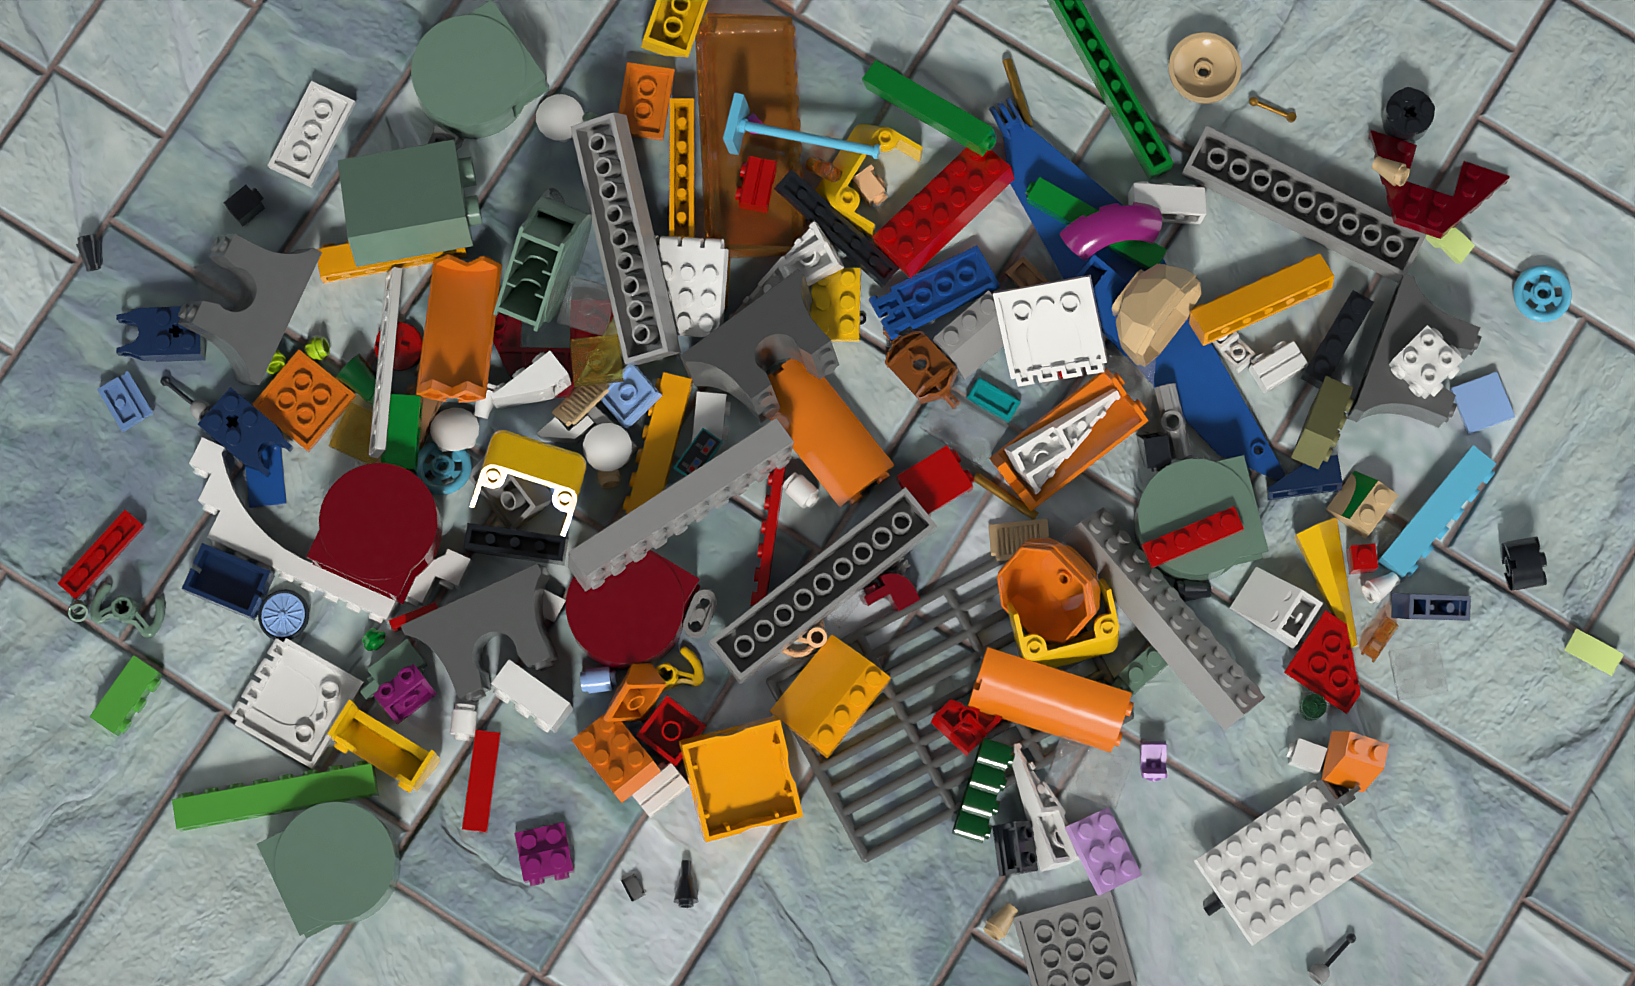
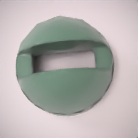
M82 600L73 601L68 607L69 618L75 622L84 621L88 616L87 604ZM81 606L75 613L73 612L74 609Z

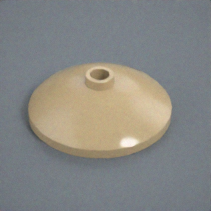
M1201 32L1185 37L1175 46L1169 59L1168 72L1171 83L1183 97L1196 103L1208 104L1218 102L1233 92L1241 76V60L1237 50L1228 40L1217 34ZM1205 70L1207 75L1201 76L1199 71Z

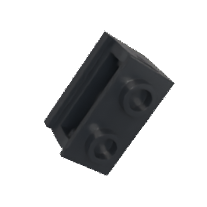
M1014 821L992 826L999 876H1013L1038 871L1031 821Z

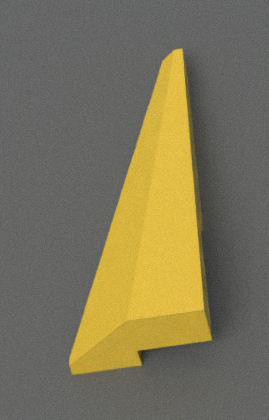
M1335 517L1296 534L1294 539L1317 581L1315 584L1329 611L1347 624L1351 648H1353L1358 643L1338 521Z

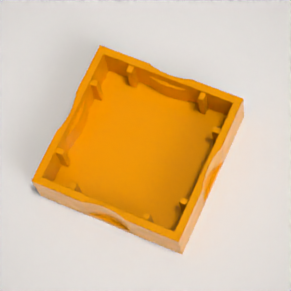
M777 716L679 741L702 838L705 842L740 834L753 827L771 826L803 817L796 784L789 769L788 750L781 721Z

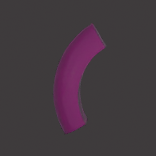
M1133 202L1132 205L1119 206L1118 203L1100 207L1099 212L1091 214L1086 218L1085 215H1082L1069 224L1060 233V236L1071 251L1086 261L1100 249L1116 242L1141 240L1153 244L1162 227V215L1159 208L1145 203Z

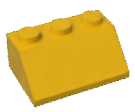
M656 0L641 48L663 56L689 57L708 0Z

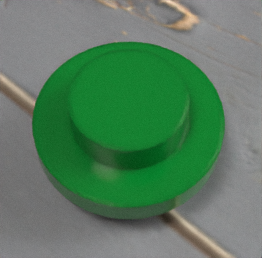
M377 628L370 629L362 638L364 648L367 651L380 649L385 643V632Z

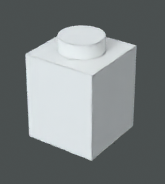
M1298 738L1295 744L1290 743L1286 757L1290 758L1288 765L1317 774L1321 770L1328 748Z

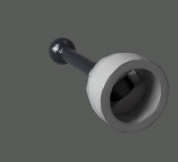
M164 376L161 378L160 382L163 386H168L191 405V414L198 421H201L212 408L210 404L202 399L193 401L173 385L169 377Z
M1352 933L1348 934L1346 941L1325 964L1313 965L1307 971L1310 978L1322 986L1330 976L1328 967L1350 943L1356 941V936Z

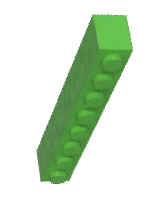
M364 760L352 763L353 767L343 768V765L328 767V771L318 773L317 769L304 771L303 776L293 777V774L278 776L277 781L268 782V778L254 780L253 785L243 786V783L228 785L227 790L219 791L218 787L204 789V794L194 795L193 792L178 794L179 798L172 799L176 829L186 831L308 809L327 802H346L379 796L375 766L368 764Z

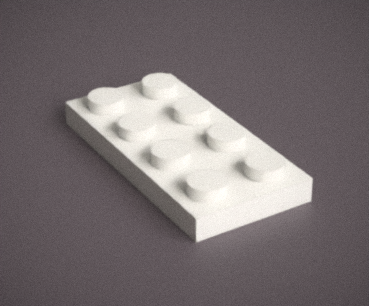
M311 81L268 167L313 188L356 104L355 101Z

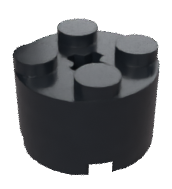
M1405 87L1395 92L1388 100L1382 112V123L1385 133L1407 142L1419 140L1425 135L1433 122L1435 106L1428 95L1418 89ZM1407 113L1411 115L1408 118L1405 117V114Z
M1537 536L1507 541L1501 544L1502 565L1505 564L1507 572L1504 573V576L1511 591L1547 585L1546 574L1543 571V567L1547 566L1546 556L1544 552H1539L1540 543Z

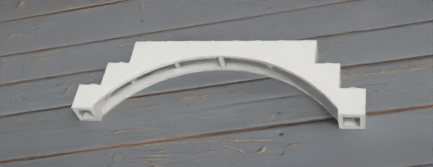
M201 438L189 464L194 468L193 473L205 479H207L208 475L210 476L198 501L204 505L202 508L204 511L213 515L219 512L207 536L213 542L212 547L223 552L229 549L235 552V557L245 561L251 559L257 562V566L267 570L273 569L280 573L278 577L292 583L293 579L302 583V588L312 593L315 590H319L325 593L324 598L334 603H337L338 600L347 603L346 608L356 613H359L360 610L369 613L368 618L373 621L382 623L383 620L389 622L392 619L399 602L312 565L313 563L296 556L272 540L251 518L238 497L226 462L228 454L226 448L208 439ZM448 549L445 555L433 560L427 569L416 577L405 602L415 607L418 604L425 606L437 580H440L439 585L449 590H453L454 587L461 589L473 562L470 558Z

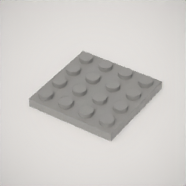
M1111 891L1100 896L1095 895L1013 917L1031 986H1137Z

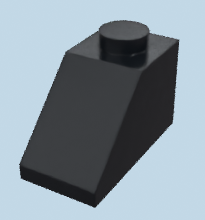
M1162 432L1136 435L1144 467L1147 469L1151 468V472H1158L1172 464L1168 435Z

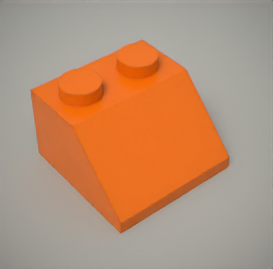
M652 663L632 664L628 669L626 676L610 700L603 718L606 722L645 720L666 686L665 681Z
M1331 731L1321 780L1348 789H1353L1358 785L1361 788L1358 792H1364L1384 769L1389 744L1351 731Z

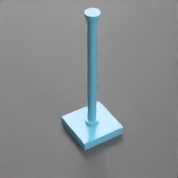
M734 93L723 136L730 154L739 155L744 133L749 131L871 155L874 159L879 158L881 145L879 144L871 146L749 122L747 118L750 109L744 94Z

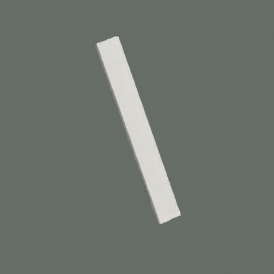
M393 267L385 279L369 455L374 458H379L386 447L402 268Z

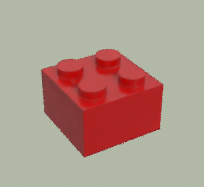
M667 694L636 736L676 766L683 758L679 741L699 736L707 725Z

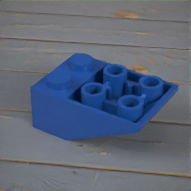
M1094 254L1075 277L1091 275L1102 331L1117 343L1119 337L1112 306L1128 284Z

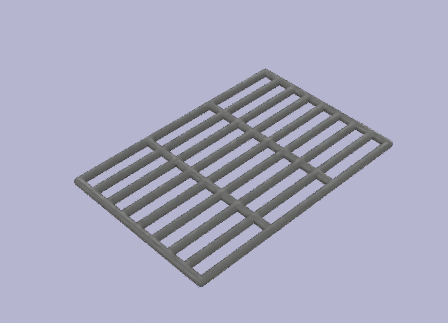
M995 556L920 596L921 600L901 611L894 610L840 639L848 646L857 642L864 654L862 656L890 676L891 679L966 639L970 641L975 652L896 693L889 682L883 690L887 699L868 708L854 727L893 707L899 719L898 721L822 762L817 758L813 750L814 748L793 732L855 850L864 863L877 858L958 814L961 801L956 803L949 790L969 779L972 766L944 781L937 768L964 753L957 747H954L932 759L925 746L943 737L944 734L936 728L920 737L913 724L940 710L950 699L957 701L970 694L976 679L910 715L907 714L901 702L979 660L982 663L987 647L1000 650L1015 642L1013 631L986 646H983L977 633L1009 617V614L1004 609L991 614L973 625L965 613L967 610L998 595V583L959 603L953 592L954 589L1000 566L1008 560L997 561ZM945 596L951 607L950 609L872 650L866 636L937 598ZM952 618H957L963 630L886 671L883 670L877 658ZM1084 626L1079 633L1087 632L1088 630ZM1022 628L1023 636L1028 635V633ZM818 651L766 679V684L776 702L783 695L778 683L802 671ZM1102 655L1092 658L1098 670L1084 678L1096 682L1104 679L1106 685L1112 686L1115 679ZM1083 661L1060 666L1055 669L1066 671ZM1131 711L1130 716H1125L1122 725L1134 719L1133 711ZM1008 720L1000 722L985 737L986 739H992L1016 726L1023 739L1014 744L1020 743L1022 745L1021 751L1026 748L1029 749L1035 760L1033 762L1036 767L1033 770L1034 772L1085 746L1084 744L1071 741L1044 756L1037 742L1052 734L1039 730L1031 734L1027 726ZM903 729L906 731L911 741L910 743L831 784L825 773L826 770ZM915 751L918 753L923 763L922 765L843 806L837 795L838 792ZM1014 772L1006 776L1007 783L1005 788L1017 782ZM927 773L929 774L935 785L934 787L855 828L849 817L850 814ZM939 795L941 796L947 807L945 810L867 851L860 837Z

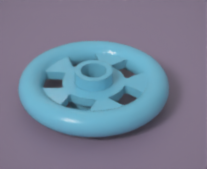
M1536 265L1526 269L1519 275L1514 285L1513 296L1517 308L1524 316L1537 322H1550L1560 318L1568 310L1572 300V290L1568 279L1561 271L1547 265ZM1540 275L1550 276V282H1540ZM1527 281L1534 284L1530 292L1524 290ZM1560 286L1562 290V296L1555 297V290L1553 287ZM1538 291H1544L1546 297H1539ZM1530 298L1538 305L1534 310L1526 303ZM1553 302L1555 309L1546 312L1544 306Z
M434 441L426 444L419 450L417 474L415 475L423 481L432 494L446 495L456 492L466 484L472 471L471 457L466 449L453 451L451 457L441 455L442 451L437 448V444ZM429 454L435 457L430 465L424 462ZM454 462H462V470L455 471ZM442 465L447 466V469L444 471L438 470ZM429 471L435 477L431 482L425 477V474ZM452 476L454 481L443 485L442 479Z

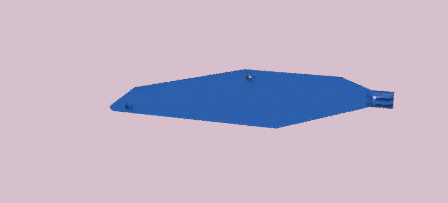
M1009 97L1006 99V103L1015 118L1014 120L1002 101L997 106L1006 122L1005 125L994 106L989 108V111L1003 134L1006 162L1011 166L1015 179L1010 185L1062 278H1074L1092 256L1086 261L1077 256L1060 236V233L1067 225L1027 203L1028 195L1025 192L1032 181L1036 183L1038 178L1041 177L1097 210L1100 207L1118 203L1119 206L1124 205L1025 124ZM1105 247L1094 253L1127 284L1142 269ZM1164 259L1160 263L1167 265ZM1190 316L1161 354L1146 367L1140 364L1136 365L1122 349L1120 341L1118 340L1116 343L1102 331L1154 388L1176 383L1182 412L1186 421L1219 456L1229 459L1244 455L1247 468L1277 481L1285 476L1284 470L1212 343L1203 346L1189 324ZM1260 447L1262 449V454H1255L1254 448Z

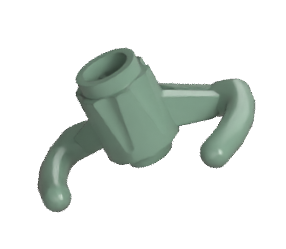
M105 582L97 590L90 608V616L93 622L103 624L111 619L135 626L145 638L154 637L161 628L165 614L163 598L157 597L155 599V618L153 623L148 625L139 614L140 608L137 602L131 597L128 598L120 595L111 603L110 607L101 611V602L111 590L112 585ZM126 607H129V610H128L127 612L125 611V614H124V613H123L124 609H125Z

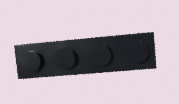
M1352 290L1303 373L1302 380L1320 389L1325 377H1331L1374 301Z
M467 523L464 541L466 552L562 566L565 565L568 540L563 536Z

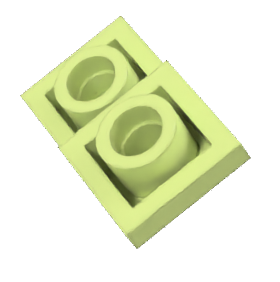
M1455 227L1451 228L1441 239L1427 234L1425 237L1434 248H1441L1456 264L1462 263L1475 246Z
M1577 628L1564 649L1567 653L1610 676L1614 674L1624 656L1623 653Z

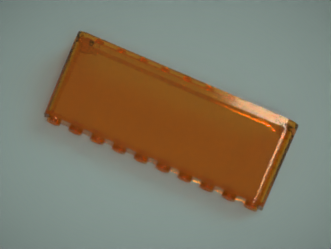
M707 13L701 20L695 37L705 240L706 238L723 239L724 249L729 250L728 259L785 256L795 245L794 242L803 236V226L805 225L806 218L774 189L791 169L802 178L803 167L799 162V156L802 152L801 142L759 133L751 134L746 131L739 155L728 152L723 140L734 93L744 94L750 109L748 117L754 113L764 125L800 131V119L797 118L799 96L796 95L795 90L798 74L794 71L797 52L793 48L795 26L792 25V17ZM748 156L777 162L768 213L766 214L739 208V200H735L737 186H742L744 177H740L741 166L743 162L747 163Z

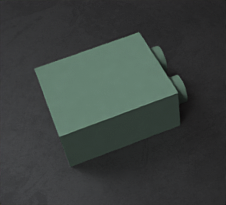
M454 139L338 160L347 238L356 267L473 246L470 226L483 224L478 196L466 197L464 188L477 186L472 157L458 158Z

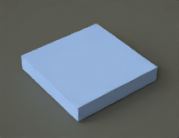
M627 364L608 383L610 385L608 388L609 392L601 401L621 425L628 430L663 395L637 365Z
M1497 372L1450 389L1456 395L1454 401L1457 404V409L1468 435L1515 418Z

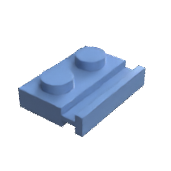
M128 371L97 389L122 432L145 420L144 418L154 414Z

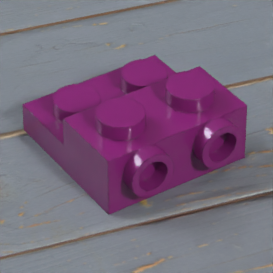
M412 664L402 668L391 681L381 684L373 695L398 725L435 697L437 693L417 667Z
M564 822L514 833L523 881L525 883L530 882V886L544 884V879L554 877L555 881L570 878L569 873L574 872Z

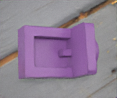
M1141 741L1140 771L1142 778H1146L1149 781H1159L1161 778H1167L1166 741Z

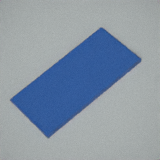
M271 445L266 447L261 454L262 463L271 473L268 478L261 472L245 466L249 508L286 504L281 447Z

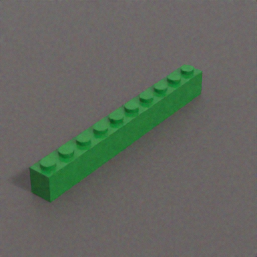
M1047 0L1148 180L1151 181L1170 171L1174 163L1082 0Z

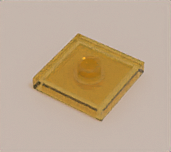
M618 334L570 339L574 387L624 382Z
M350 402L328 446L365 464L375 463L377 458L370 457L369 455L373 412Z

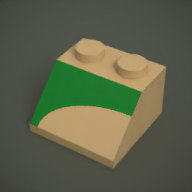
M1354 470L1342 486V490L1336 494L1325 510L1366 539L1399 495L1379 480Z

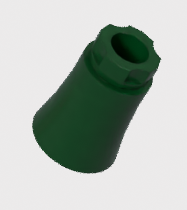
M359 353L342 368L336 379L350 387L367 403L374 405L376 373Z

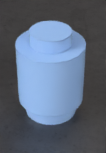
M610 666L589 668L585 672H580L582 691H588L589 694L612 691L614 685L618 684L616 670H611Z

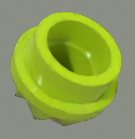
M315 336L307 342L305 353L312 360H323L325 356L330 355V346L325 337Z
M276 350L268 366L267 372L269 374H277L285 366L286 358L279 350Z

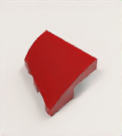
M950 699L933 716L931 723L960 751L968 756L980 744L982 737L985 738L999 724L1002 718L999 715L991 716L979 712L980 709L973 706L965 707L961 702Z

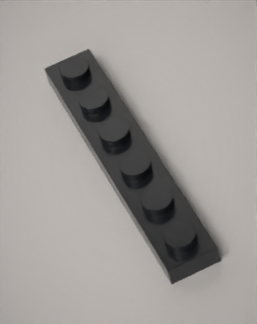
M792 169L774 187L811 223L815 221L826 237L881 288L899 270L898 266Z

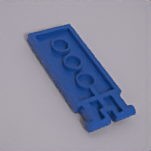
M976 245L912 278H908L890 287L891 292L878 298L877 295L870 297L869 302L878 318L887 315V317L881 320V323L889 338L893 340L899 336L898 332L908 327L914 330L983 296L988 290L992 292L1000 288V285Z

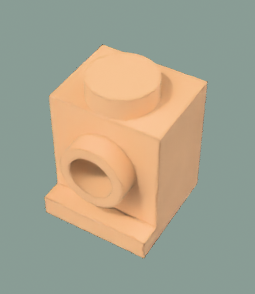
M869 165L852 178L851 185L868 207L874 203L877 206L887 199L888 196L885 194L884 189L886 187L885 183L878 175L874 176V167L872 165Z

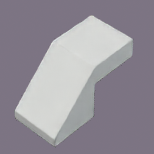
M586 416L568 431L555 417L537 432V435L542 442L577 444L595 425Z

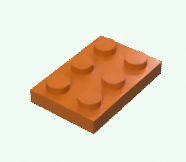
M627 62L618 113L627 115L631 136L659 141L664 140L675 69Z

